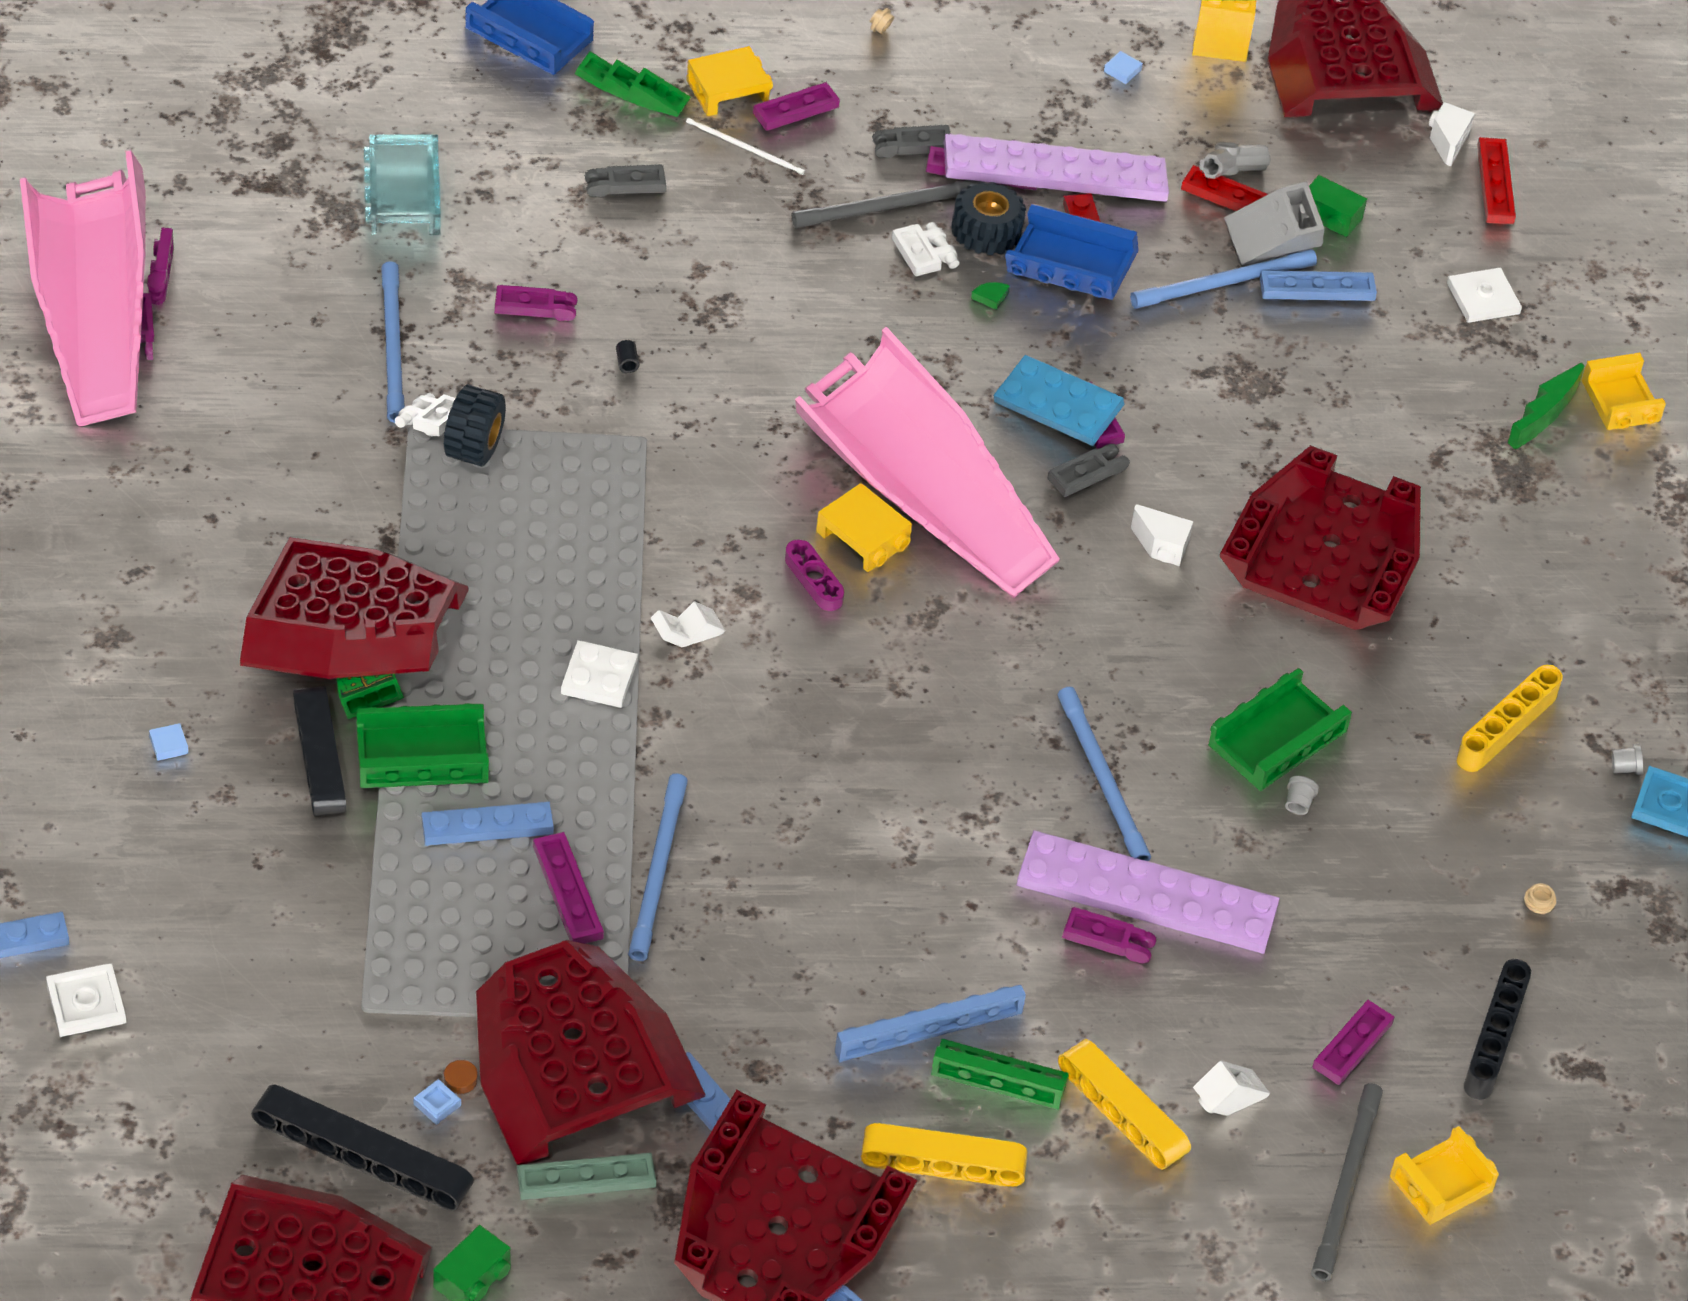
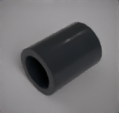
M631 340L620 341L616 345L619 369L624 373L635 372L640 366L636 344Z

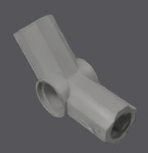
M1218 142L1215 144V151L1207 154L1205 158L1200 160V170L1204 172L1205 177L1213 179L1221 175H1236L1238 171L1266 170L1267 166L1270 165V154L1268 147L1265 145H1239L1232 142Z

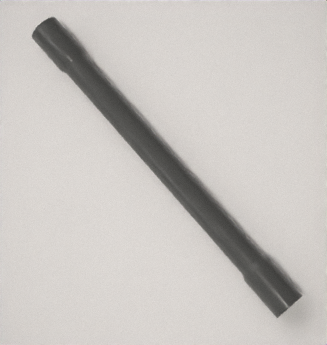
M961 180L953 184L823 208L815 207L792 212V223L794 228H801L836 219L955 198L963 188H967L972 183L978 185V182L982 181Z
M1368 1083L1364 1085L1357 1109L1358 1115L1325 1232L1311 1271L1312 1276L1320 1281L1330 1280L1333 1273L1342 1230L1372 1123L1377 1115L1383 1094V1089L1377 1084Z

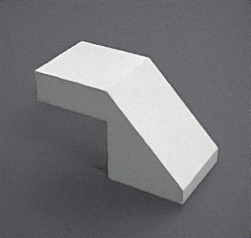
M695 601L678 618L660 610L651 617L662 639L679 647L689 646L720 636L726 631L713 609Z

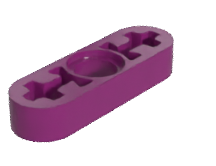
M805 540L789 542L785 553V562L821 609L826 611L839 609L843 605L844 588L809 542ZM816 571L821 573L822 577L812 579L807 576V573Z

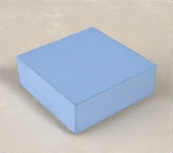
M1120 51L1105 64L1104 72L1127 84L1142 70L1143 63Z
M180 723L149 730V737L157 761L188 754V745Z
M438 1079L413 1098V1105L437 1125L461 1106V1099Z

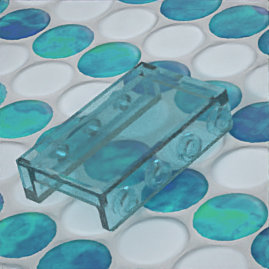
M369 135V146H364V163H370V166H364V183H370V186H365V203H371V206H365V224H371V234H377L378 223H429V235H440L441 207L438 135Z

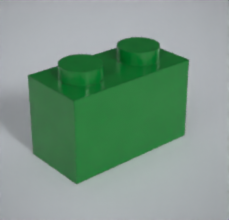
M1318 175L1309 185L1323 226L1348 237L1363 219L1367 198Z
M479 1224L433 1269V1288L451 1301H481L486 1295L488 1287L496 1280H502L508 1274L511 1268V1247Z

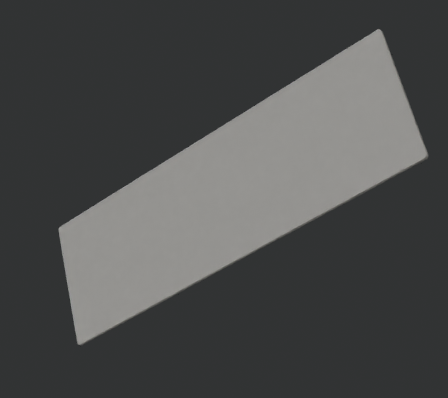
M413 425L408 428L398 557L467 585L469 590L460 609H447L436 632L439 652L430 670L395 674L404 698L390 703L386 707L431 706L436 704L458 705L465 703L483 704L486 750L489 758L488 783L379 787L362 991V1010L366 1013L477 1017L476 991L505 962L565 940L570 941L533 848V839L548 835L425 846L422 812L550 802L554 826L553 834L565 833L604 931L602 940L586 944L599 946L628 975L647 439L645 437L502 429L494 454L481 467L447 457L444 452V433L439 437L429 436L422 431L413 429ZM578 640L638 654L637 664L622 708L561 694V686ZM544 976L539 982L544 986H551L557 982V979L553 976Z

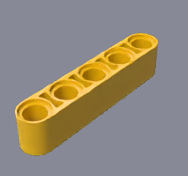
M1546 664L1541 665L1464 734L1457 754V764L1468 772H1476L1482 769L1555 702L1563 679L1561 671L1553 665Z
M1083 1039L1058 1056L1059 1067L1061 1071L1069 1073L1068 1079L1156 1167L1162 1170L1166 1169L1190 1152L1191 1144L1185 1133L1091 1040Z
M873 1123L866 1126L864 1130L861 1161L873 1168L885 1169L888 1165L900 1172L1015 1187L1023 1184L1025 1181L1028 1152L1024 1145L1011 1141Z

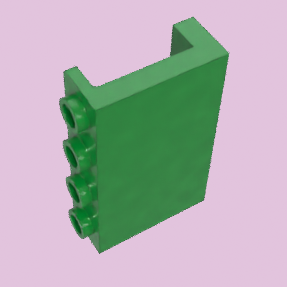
M1297 668L1290 674H1283L1274 685L1268 689L1266 687L1261 689L1247 703H1240L1231 714L1225 718H1218L1210 728L1211 735L1208 746L1259 791L1271 785L1348 730L1352 711L1345 705L1340 706L1335 711L1331 709L1302 683L1304 672L1300 668Z
M436 704L431 706L369 707L357 709L360 788L488 783L489 758L486 750L483 704Z

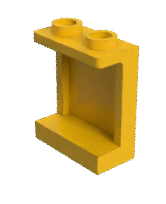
M1201 0L1197 26L1193 37L1192 55L1246 62L1256 13V0Z
M750 46L688 60L687 82L707 117L718 113V102L755 93H758L763 102L769 101L770 90L773 89L771 76L765 73L760 57L755 56Z
M1640 352L1589 360L1586 363L1581 381L1607 430L1623 429L1661 421L1666 402L1663 398L1655 399L1641 374L1644 359Z
M860 483L818 512L816 532L824 539L832 533L837 535L863 557V569L869 572L876 566H882L896 552H902L908 547L911 541L912 523L864 484Z
M1460 1126L1452 1129L1449 1139L1412 1159L1406 1152L1396 1157L1390 1178L1427 1223L1431 1225L1493 1192L1499 1174L1495 1164L1483 1155L1474 1139L1469 1134H1466Z

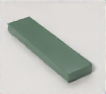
M652 1153L517 1165L521 1200L656 1187Z

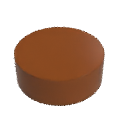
M453 1061L444 1070V1083L456 1094L468 1093L477 1085V1069L469 1061Z

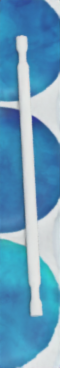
M691 118L686 120L688 124L695 125L699 129L783 167L795 170L801 175L805 173L804 169L797 168L782 159L702 123H697Z

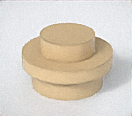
M885 8L883 11L878 9L870 19L872 23L870 29L873 32L877 31L883 34L894 20V16L890 14L891 10Z
M1538 883L1526 891L1524 903L1531 911L1538 914H1546L1554 909L1556 896L1550 886Z

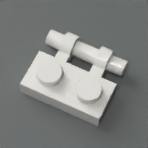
M935 222L928 223L925 227L926 231H923L919 224L893 230L892 240L915 277L941 270L942 262L947 263L951 269L959 265L956 250L947 243L946 234L942 228L937 227Z
M431 393L420 395L413 401L412 406H406L400 410L399 416L395 418V423L401 428L405 425L413 424V429L422 431L429 436L439 437L445 432L448 415L455 398L444 394L438 399Z

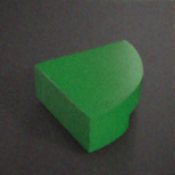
M1000 282L982 284L972 291L971 299L997 310L1009 293L1010 285Z

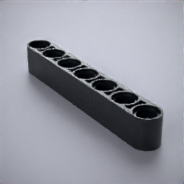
M279 1085L268 1086L251 1112L254 1121L263 1128L446 1210H456L474 1183L473 1176L465 1168Z

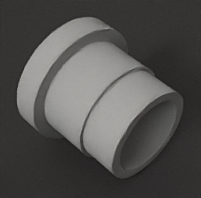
M1633 744V748H1621L1611 751L1613 773L1635 772V775H1643V756L1640 744Z
M1293 776L1288 781L1287 788L1289 792L1285 807L1292 813L1304 815L1308 813L1313 798L1317 796L1319 786L1310 778Z

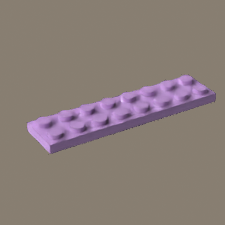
M945 134L944 157L946 178L1167 202L1169 189L1165 158L1134 155L1125 152H1107L1098 149H1080L1071 146H1053L1044 143L1034 144L1016 140H998L989 137H971L962 134Z
M1035 830L1033 831L1016 885L1262 954L1265 953L1280 900L1276 896L1141 859H1134L1130 856Z

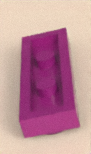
M824 82L753 106V114L763 128L768 131L839 108L840 99L830 85Z
M1367 1000L1317 1056L1312 1068L1340 1085L1392 1026L1395 1016Z

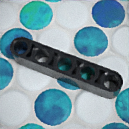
M326 687L294 689L295 714L313 815L346 812V798Z
M1510 959L1503 965L1464 1081L1465 1092L1474 1099H1486L1492 1094L1531 977L1530 966L1520 959Z

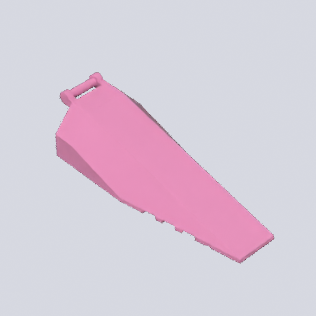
M131 150L125 151L129 176L127 180L123 170L113 172L111 176L80 184L76 182L66 184L67 200L40 194L26 178L20 179L31 280L46 320L45 324L52 339L53 350L58 358L61 368L60 372L67 387L66 391L79 427L136 413L145 269L146 191L143 168ZM114 187V188L109 189V190H105V191H101V192H97V193H93V194H89V195H85V196L80 197V195H83V194H87V193H91V192H94V191H98V190H102V189Z
M887 327L882 330L880 346L866 366L850 352L843 358L844 361L816 384L811 383L805 388L809 397L816 402L815 404L808 405L800 396L795 399L796 412L872 487L1013 598L1060 561L1039 526L1033 521L1032 515L1015 493L1012 484L1000 470L999 464L987 450L982 438L966 413ZM852 370L856 373L827 397L823 394L824 391Z

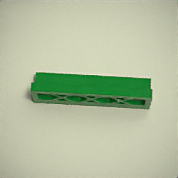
M941 1039L940 1046L936 1048L931 1075L1057 1110L1060 1108L1069 1073L946 1039Z

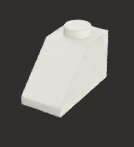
M1446 102L1443 103L1439 112L1434 111L1430 118L1429 126L1432 127L1430 140L1445 165L1451 166L1470 134L1475 113Z
M1136 504L1131 529L1149 556L1180 566L1190 540L1193 521Z
M1221 1060L1193 1087L1200 1096L1198 1099L1200 1105L1207 1112H1214L1225 1116L1257 1103L1270 1095L1252 1069Z

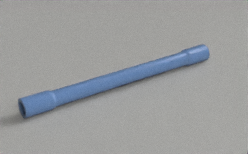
M1309 249L1289 254L1286 257L1179 283L1135 291L1131 293L1130 299L1134 309L1158 304L1161 301L1260 278L1261 271H1294L1315 266L1317 264V257L1315 251Z
M385 262L381 267L385 312L388 395L386 397L387 419L395 423V418L399 416L400 410L405 407L402 391L398 296L399 266L395 262Z
M1065 687L1058 692L1057 696L1066 716L1074 727L1120 828L1126 848L1134 859L1149 861L1151 854L1141 833L1137 830L1092 732L1080 699L1073 687Z
M672 774L669 776L664 797V809L645 891L628 952L629 957L635 961H644L648 957L656 910L678 814L684 800L688 782L687 778L682 774Z

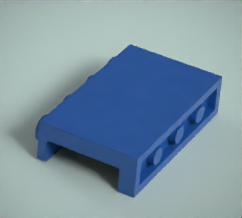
M488 0L482 6L473 1L466 6L465 28L544 71L555 75L593 41L594 20L558 0Z
M1031 204L1027 212L1028 226L1014 251L1007 250L1005 254L1007 272L1039 280L1043 283L1065 287L1069 290L1084 292L1098 298L1102 297L1113 300L1139 251L1137 232Z

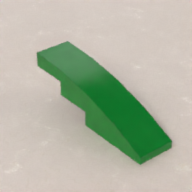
M589 51L575 72V75L618 98L649 110L675 117L679 116L691 98L645 67L638 73L618 59L612 65Z
M1579 363L1539 385L1536 399L1526 404L1523 418L1512 425L1508 444L1516 450L1538 436L1560 415L1580 385L1585 368L1583 363Z

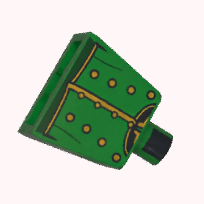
M394 673L337 678L339 698L348 719L356 717L357 709L380 708L404 698Z

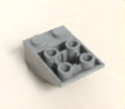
M1307 182L1280 188L1224 217L1241 267L1323 245L1324 226Z

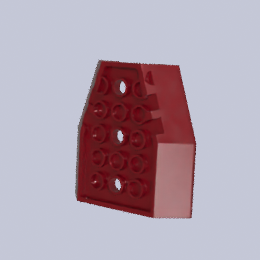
M1336 0L1277 1L1267 62L1284 117L1311 116L1314 100L1412 95L1417 111L1440 110L1443 101L1426 50L1384 0H1340L1341 2Z
M1310 445L1251 494L1220 553V558L1243 588L1351 629L1357 630L1389 621L1420 558L1421 486L1395 476L1392 477L1386 490L1361 482L1334 471L1338 455ZM1351 502L1357 506L1351 508L1346 506L1344 503ZM1325 542H1333V543H1335L1337 546H1335V547H1329V546L1325 545L1324 543H1325ZM1304 582H1313L1317 586L1308 587Z
M289 537L246 617L240 666L326 679L429 671L439 652L436 632L447 609H460L469 588L467 585L377 549Z
M568 940L556 943L505 962L476 991L480 1083L516 1166L528 1164L549 1156L548 1142L667 1097L670 1098L674 1108L705 1097V1092L667 1013L599 946ZM544 976H553L557 979V982L551 986H544L539 981ZM569 1029H578L582 1032V1035L577 1039H568L564 1036V1033ZM594 1083H603L607 1086V1089L603 1093L596 1094L591 1092L589 1087Z
M736 1089L691 1164L674 1263L700 1296L710 1301H826L874 1260L918 1180L888 1165L881 1177L764 1119L766 1104ZM807 1171L812 1173L816 1180L810 1183L804 1182L799 1178L798 1174ZM772 1223H780L786 1228V1232L775 1234L770 1231L768 1226ZM748 1275L754 1278L756 1284L752 1287H745L739 1283L738 1278Z
M242 1174L230 1185L190 1301H412L419 1277L424 1278L432 1246L342 1196ZM241 1246H250L255 1250L248 1256H241L236 1253V1250ZM309 1261H317L322 1264V1267L316 1271H309L303 1266ZM376 1276H385L390 1282L384 1286H377L371 1280Z

